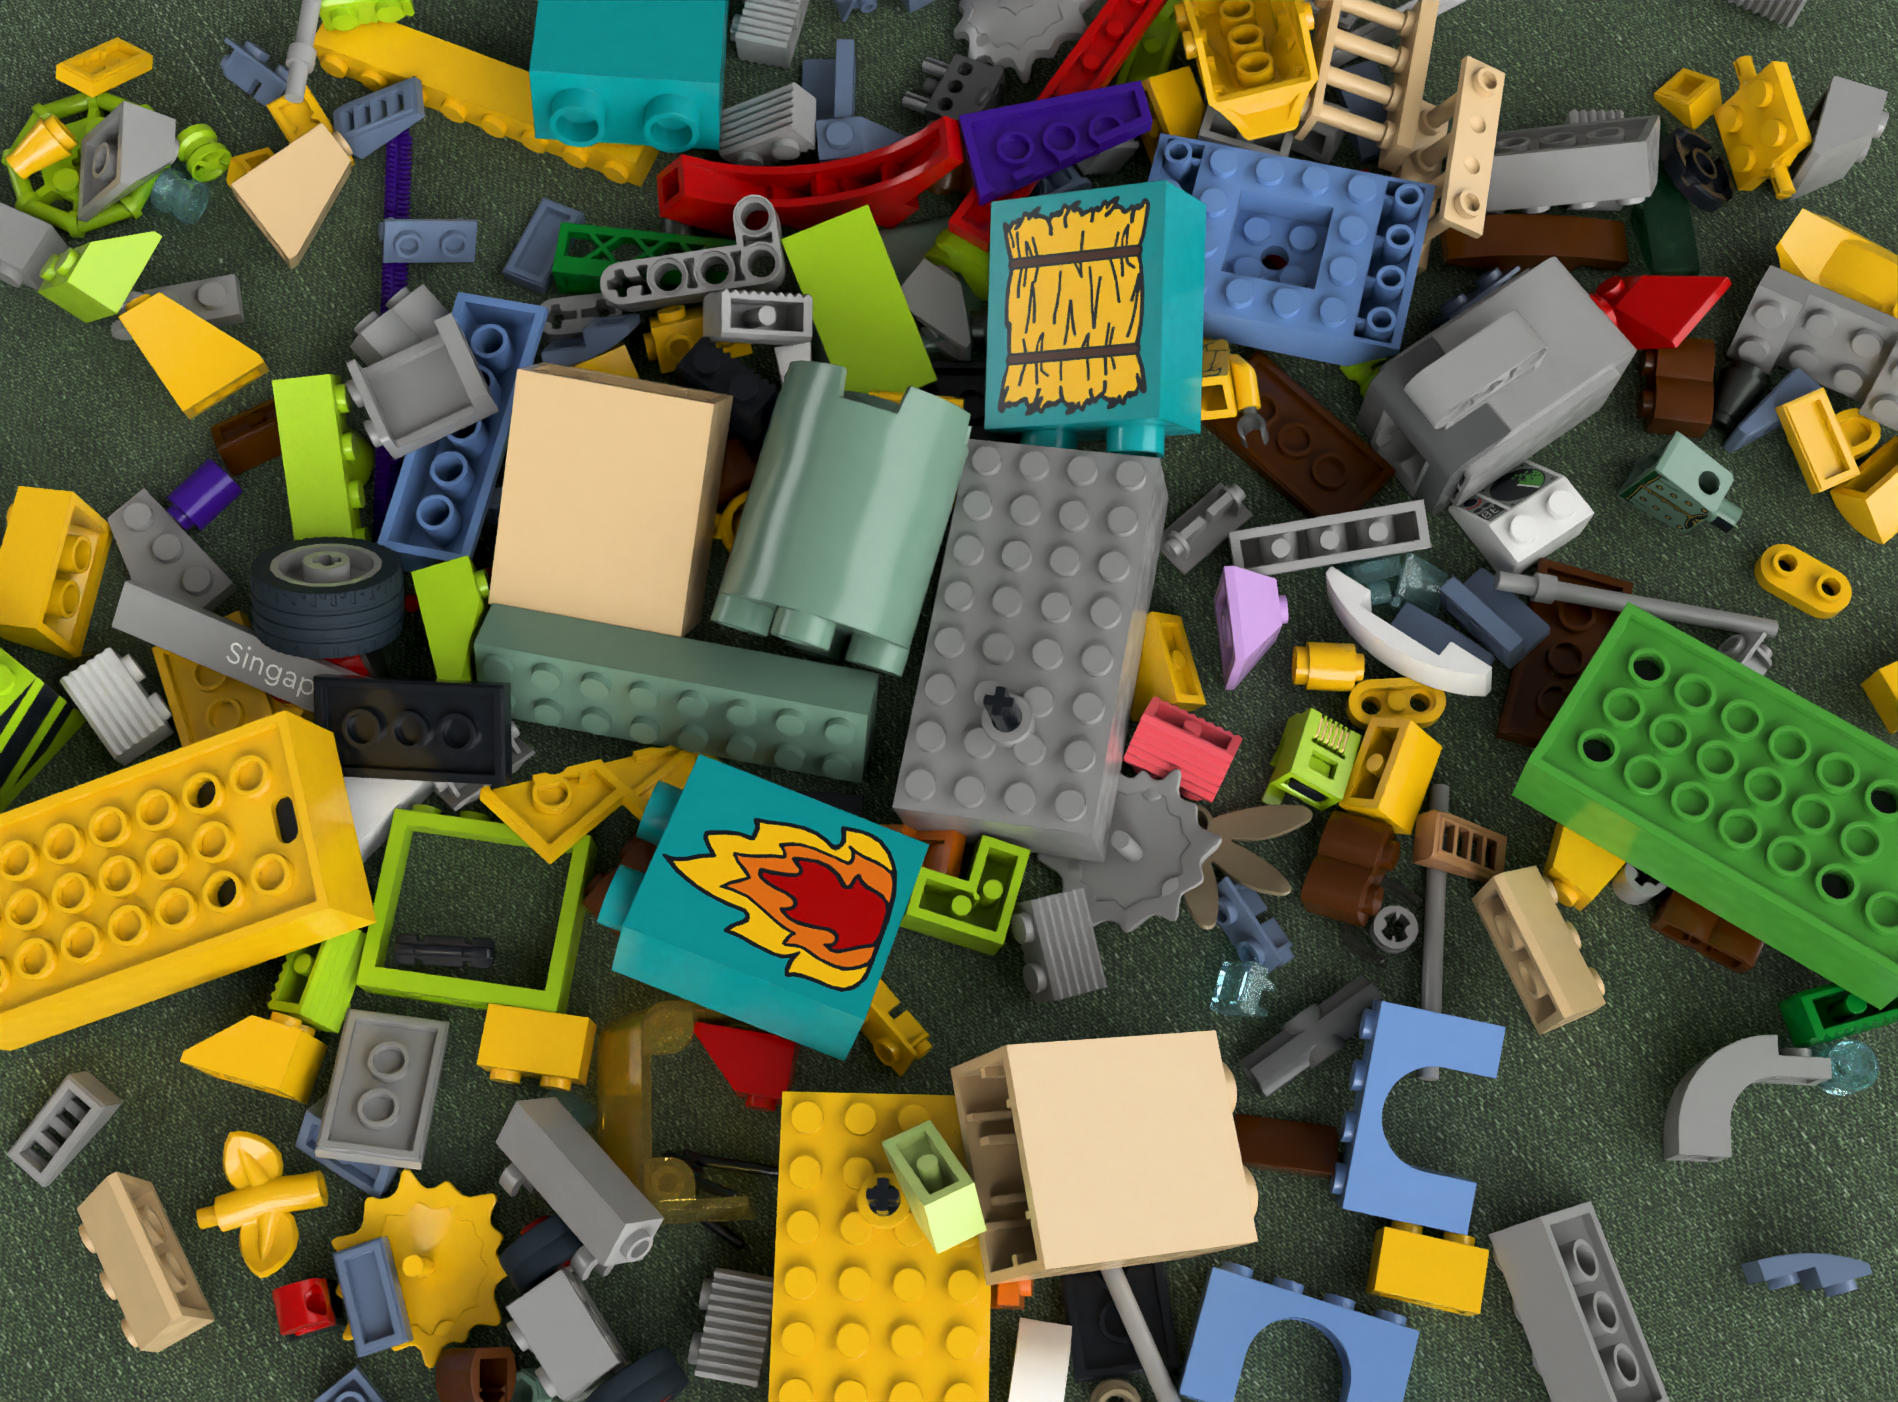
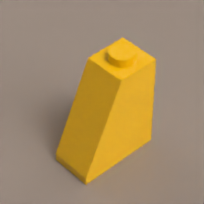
M160 292L152 297L150 294H143L133 299L125 307L127 312L118 316L174 400L190 420L270 371L257 352Z
M1557 822L1542 877L1547 876L1553 883L1558 895V902L1567 907L1574 906L1577 910L1581 911L1599 894L1626 862Z

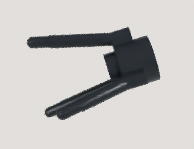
M685 1149L682 1155L667 1150L655 1171L652 1188L666 1194L664 1203L681 1209L738 1249H743L746 1243L742 1238L686 1199V1196L694 1199L700 1190L731 1201L738 1199L737 1191L705 1179V1169L699 1166L778 1177L779 1167L702 1155L689 1149Z

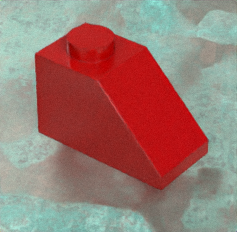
M695 1022V1035L737 1096L741 1099H746L745 1107L759 1111L775 1112L776 1104L782 1105V1091L792 1092L800 1045L775 1034Z

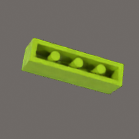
M334 374L272 380L294 541L314 537H346L371 541L368 528H361L359 508H364L365 494L361 480H355L352 461L358 460V444L355 433L353 431L348 432L346 413L352 410V400L346 383L342 384L341 376Z

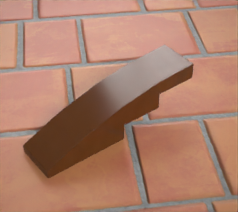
M1545 214L1485 215L1483 235L1477 239L1451 227L1440 233L1444 263L1490 270L1498 266L1500 271L1519 266L1521 270L1514 275L1520 274L1527 268H1535L1554 256L1558 258L1570 273L1580 265L1619 271L1630 263L1624 223L1619 221Z

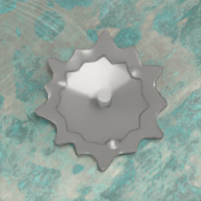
M961 0L959 12L963 14V17L955 27L953 36L956 40L965 39L969 42L968 58L984 64L990 63L993 67L997 65L1003 66V69L1011 67L1015 69L1023 83H1028L1035 59L1054 58L1063 42L1080 40L1089 27L1084 20L1083 14L1095 4L1096 0Z
M1173 769L1162 780L1151 778L1143 770L1134 778H1128L1120 772L1104 863L1038 853V861L1057 872L1061 877L1062 892L1084 888L1093 927L1102 922L1111 921L1120 925L1121 929L1128 933L1134 931L1155 915L1169 921H1176L1179 916L1181 896L1203 883L1202 865L1219 848L1222 838L1220 835L1205 830L1199 825L1197 804L1185 801L1180 797L1179 787L1182 774L1179 769Z

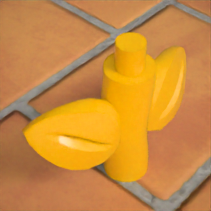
M234 1131L229 1133L225 1141L222 1162L226 1179L235 1190L216 1196L214 1205L197 1209V1222L201 1230L219 1226L222 1232H226L240 1227L239 1247L241 1255L251 1272L259 1278H265L282 1268L297 1248L299 1232L295 1217L291 1212L327 1206L328 1189L324 1175L320 1170L282 1176L284 1167L282 1155L273 1143L254 1133Z

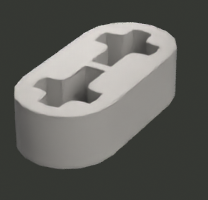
M602 293L549 299L540 305L547 307L549 310L542 338L548 343L554 340L583 337L582 329L594 318L599 317L601 310H608L609 316L624 315V312L612 305ZM563 315L562 328L553 329L554 316Z

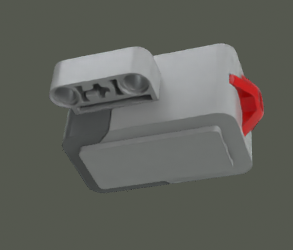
M1554 256L1532 270L1527 268L1383 364L1368 387L1356 419V424L1368 437L1370 447L1392 465L1396 471L1394 477L1413 499H1424L1427 511L1431 515H1436L1451 504L1458 507L1597 412L1604 405L1637 349L1618 329L1616 315L1611 305L1599 295L1587 293L1558 258Z

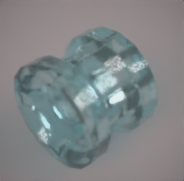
M169 168L158 176L153 185L151 205L162 213H174L177 220L190 225L198 221L205 212L210 196L209 188L206 183L197 179L187 180L184 173Z
M1843 1040L1822 1050L1817 1055V1057L1831 1058L1832 1079L1819 1084L1829 1094L1849 1096L1872 1086L1878 1077V1058L1873 1050L1863 1042ZM1835 1062L1840 1064L1841 1070L1843 1071L1842 1076H1839L1840 1072L1838 1071V1066L1835 1065Z

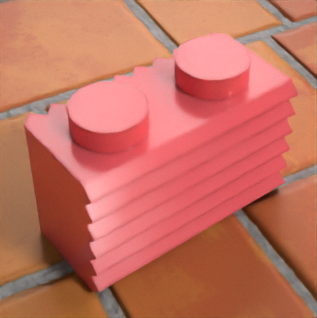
M1153 697L1140 719L1122 761L1131 764L1137 774L1143 770L1153 779H1163L1173 769H1179L1182 774L1179 793L1190 800L1200 801L1203 799L1212 803L1243 739L1240 735H1233L1231 731H1224L1222 727H1216L1212 722H1206L1204 718H1197L1195 714H1189L1186 710H1180L1177 705H1170L1168 701H1162L1159 697Z

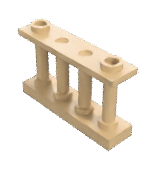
M1314 0V6L1319 8L1312 48L1319 79L1310 90L1303 105L1294 139L1303 141L1316 122L1332 126L1375 141L1376 147L1381 148L1378 168L1395 173L1414 150L1440 0H1418L1412 10L1406 9L1404 12L1370 0ZM1340 10L1395 29L1396 35L1401 37L1400 46L1395 49L1338 29ZM1333 47L1389 66L1390 72L1394 73L1393 83L1387 86L1330 66ZM1326 84L1383 104V109L1388 111L1386 121L1381 124L1324 104Z
M1468 55L1462 59L1458 89L1455 94L1438 106L1422 100L1414 150L1395 173L1392 172L1391 177L1436 185L1416 276L1427 270L1431 239L1451 227L1476 239L1483 235L1505 73ZM1453 117L1452 130L1447 134L1448 122ZM1447 157L1446 170L1441 174L1443 159ZM1442 196L1440 211L1435 215L1437 199Z

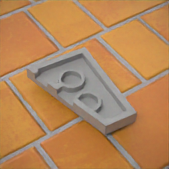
M145 488L107 518L131 580H137L210 612L238 590L236 585Z

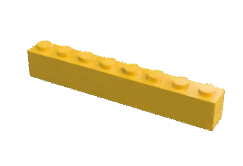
M379 20L377 23L370 22L368 25L361 23L349 31L337 29L329 31L326 30L322 22L315 35L313 48L317 51L320 65L327 73L336 78H344L346 76L361 82L368 89L376 92L415 76L421 80L424 106L441 112L451 121L456 123L466 121L481 127L486 133L496 138H504L506 136L519 141L533 152L544 153L546 151L562 157L565 162L573 167L580 169L585 167L603 173L613 182L619 184L628 182L642 187L660 150L653 146L598 142L592 146L574 147L564 144L559 140L535 138L530 75L528 71L396 22L386 23Z

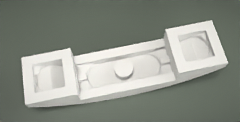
M1332 566L1326 571L1327 595L1333 610L1350 635L1376 659L1401 675L1438 690L1486 697L1491 691V666L1453 642H1450L1441 654L1437 655L1372 613L1371 591Z

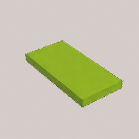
M868 204L781 239L802 294H809L813 299L812 319L830 364L843 366L847 369L844 391H855L868 394L871 390L905 393L909 386L920 389L938 382Z

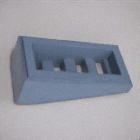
M414 76L348 102L333 111L334 130L343 136L350 146L353 155L360 159L365 158L425 117L421 80ZM402 103L404 104L403 110H401L400 104Z
M1800 368L1793 369L1734 429L1725 440L1723 448L1731 453L1782 426L1775 407L1822 387Z

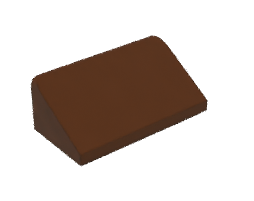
M274 398L210 428L217 450L233 475H239L282 455Z
M1234 1114V1124L1242 1163L1247 1168L1327 1179L1335 1175V1163L1338 1162L1337 1127Z

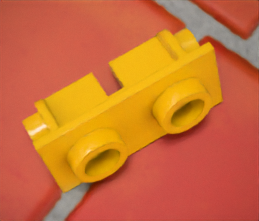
M880 978L860 1030L872 1043L877 1057L885 1065L891 1066L901 1077L915 1058L920 1060L933 1046L928 1041L930 1038L929 1033L924 1030L908 1010L895 1019L889 1015V1012L895 1009L900 1004V1001Z

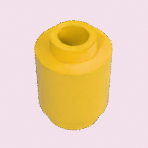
M1307 642L1305 646H1295L1293 649V685H1304L1305 690L1351 692L1354 689L1355 682L1363 681L1365 670L1364 654L1356 653L1354 643Z

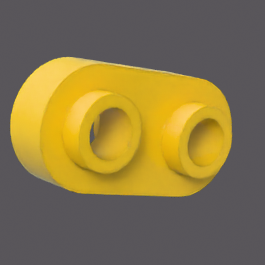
M1788 544L1773 545L1756 561L1754 574L1758 584L1767 592L1818 619L1832 618L1839 614L1851 600V585L1842 573L1794 546ZM1778 561L1788 563L1791 571L1782 570ZM1822 584L1829 586L1833 590L1834 596L1827 595L1822 590Z
M1408 677L1364 680L1352 689L1346 701V713L1349 720L1357 728L1364 731L1367 730L1371 717L1411 719L1420 728H1426L1433 725L1440 718L1446 707L1444 691L1418 683ZM1413 699L1421 700L1425 704L1426 710L1423 712L1414 710L1411 707L1410 701ZM1365 702L1373 703L1377 707L1378 713L1374 715L1364 712L1362 704Z

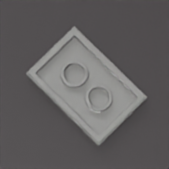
M348 1008L315 1146V1156L421 1170L450 1032V1022Z

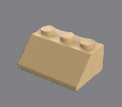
M1536 865L1493 876L1471 899L1539 1036L1591 1014L1606 1004L1602 996L1605 994V988L1601 977L1593 967L1588 968L1579 951L1582 945L1577 930L1571 922L1564 921L1556 905L1558 903L1556 889L1547 876H1541Z
M117 1171L107 1176L77 1208L83 1222L78 1227L79 1234L86 1248L93 1254L97 1253L104 1271L99 1273V1277L104 1290L112 1300L117 1299L125 1315V1318L121 1319V1327L125 1337L133 1347L139 1346L140 1351L158 1353L215 1321V1318L152 1182Z

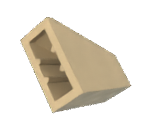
M320 123L231 184L233 196L291 270L299 265L351 174V159L349 156L353 152L338 131L331 134L323 123Z

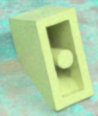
M930 1120L882 1142L884 1152L912 1214L937 1254L987 1231L973 1180Z

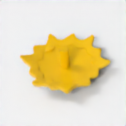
M405 1168L401 1172L398 1188L393 1195L382 1199L367 1197L364 1205L363 1222L361 1228L356 1233L335 1237L331 1241L334 1249L340 1251L379 1237H388L414 1338L413 1341L392 1347L393 1351H399L408 1346H416L422 1353L425 1366L430 1369L435 1367L442 1348L453 1342L465 1343L470 1330L474 1326H497L500 1324L502 1318L495 1300V1289L497 1284L508 1275L501 1267L497 1250L503 1240V1234L495 1229L491 1223L492 1211L497 1202L496 1194L488 1193L472 1197L466 1196L458 1191L449 1181H444L433 1188H426L420 1184L410 1169ZM338 1283L336 1294L343 1299L340 1284ZM349 1321L343 1333V1339L346 1341L353 1340Z

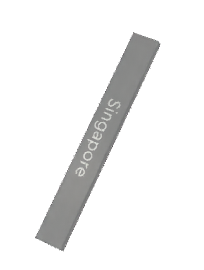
M134 579L124 583L111 626L313 713V676L319 674L362 676L324 659L301 658L276 652V650H272L260 642L255 630Z

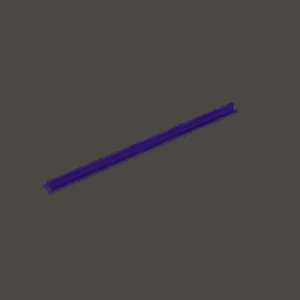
M409 128L386 143L385 211L383 212V219L388 217L410 219L407 215L411 214L408 211L411 209L408 206L411 204L408 201L411 199L408 196L411 194L408 191L411 190V187L408 185L412 184L409 181L412 179L409 176L412 172L409 170L412 169L410 167L412 165L410 160H412L411 155L413 154L411 152L413 149L411 147L413 145L411 142L413 138L409 136ZM382 262L380 316L389 310L385 306L386 303L408 285L406 281L409 278L406 276L409 273L406 271L409 270V267H407L409 263ZM384 446L375 447L377 450L375 451L376 461L374 463L376 465L374 476L376 477L374 478L375 489L373 491L375 492L373 495L375 498L373 501L375 503L373 506L374 521L372 523L374 525L372 528L374 531L372 533V536H374L372 538L373 543L378 542L400 474L399 469L402 467L399 464L403 463L402 460H399L400 458L394 460Z

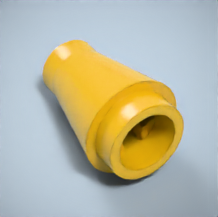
M52 114L46 120L40 117L15 150L6 157V160L14 171L26 180L32 174L73 155L71 149L79 143L70 130Z

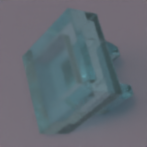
M1399 555L1386 556L1341 567L1342 573L1371 591L1372 606L1392 601L1391 590L1386 578L1403 574Z
M1254 961L1223 962L1209 1009L1223 1016L1268 1017L1269 1011L1258 1005L1262 992H1275L1276 985L1271 980L1266 979L1268 968Z

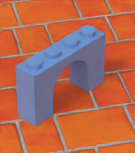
M1376 999L1373 1000L1372 1009H1364L1359 1027V1038L1366 1040L1362 1060H1354L1349 1080V1089L1356 1091L1352 1112L1345 1110L1340 1126L1339 1140L1346 1142L1343 1162L1335 1163V1175L1330 1178L1329 1190L1330 1193L1336 1194L1335 1203L1342 1209L1463 1235L1468 1234L1477 1183L1464 1176L1421 1168L1400 1160L1392 1151L1385 1138L1382 1126V1111L1386 1097L1394 1084L1406 1074L1420 1068L1443 1067L1496 1079L1506 1027Z
M1223 1261L1221 1269L1211 1267L1207 1270L1176 1387L1178 1396L1197 1402H1234L1244 1359L1254 1337L1270 1323L1279 1320H1296L1307 1323L1321 1331L1335 1347L1341 1362L1343 1375L1338 1402H1403L1420 1332L1405 1327L1406 1317L1382 1309H1376L1374 1317L1354 1311L1355 1301L1335 1294L1325 1293L1323 1301L1303 1295L1304 1285L1279 1277L1273 1278L1272 1285L1252 1279L1253 1269L1228 1261Z

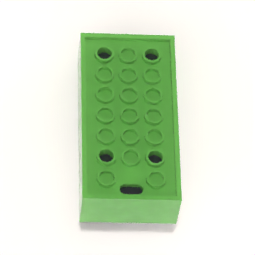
M1627 602L1526 762L1512 796L1879 1010L1883 1009L1898 997V749L1632 603Z

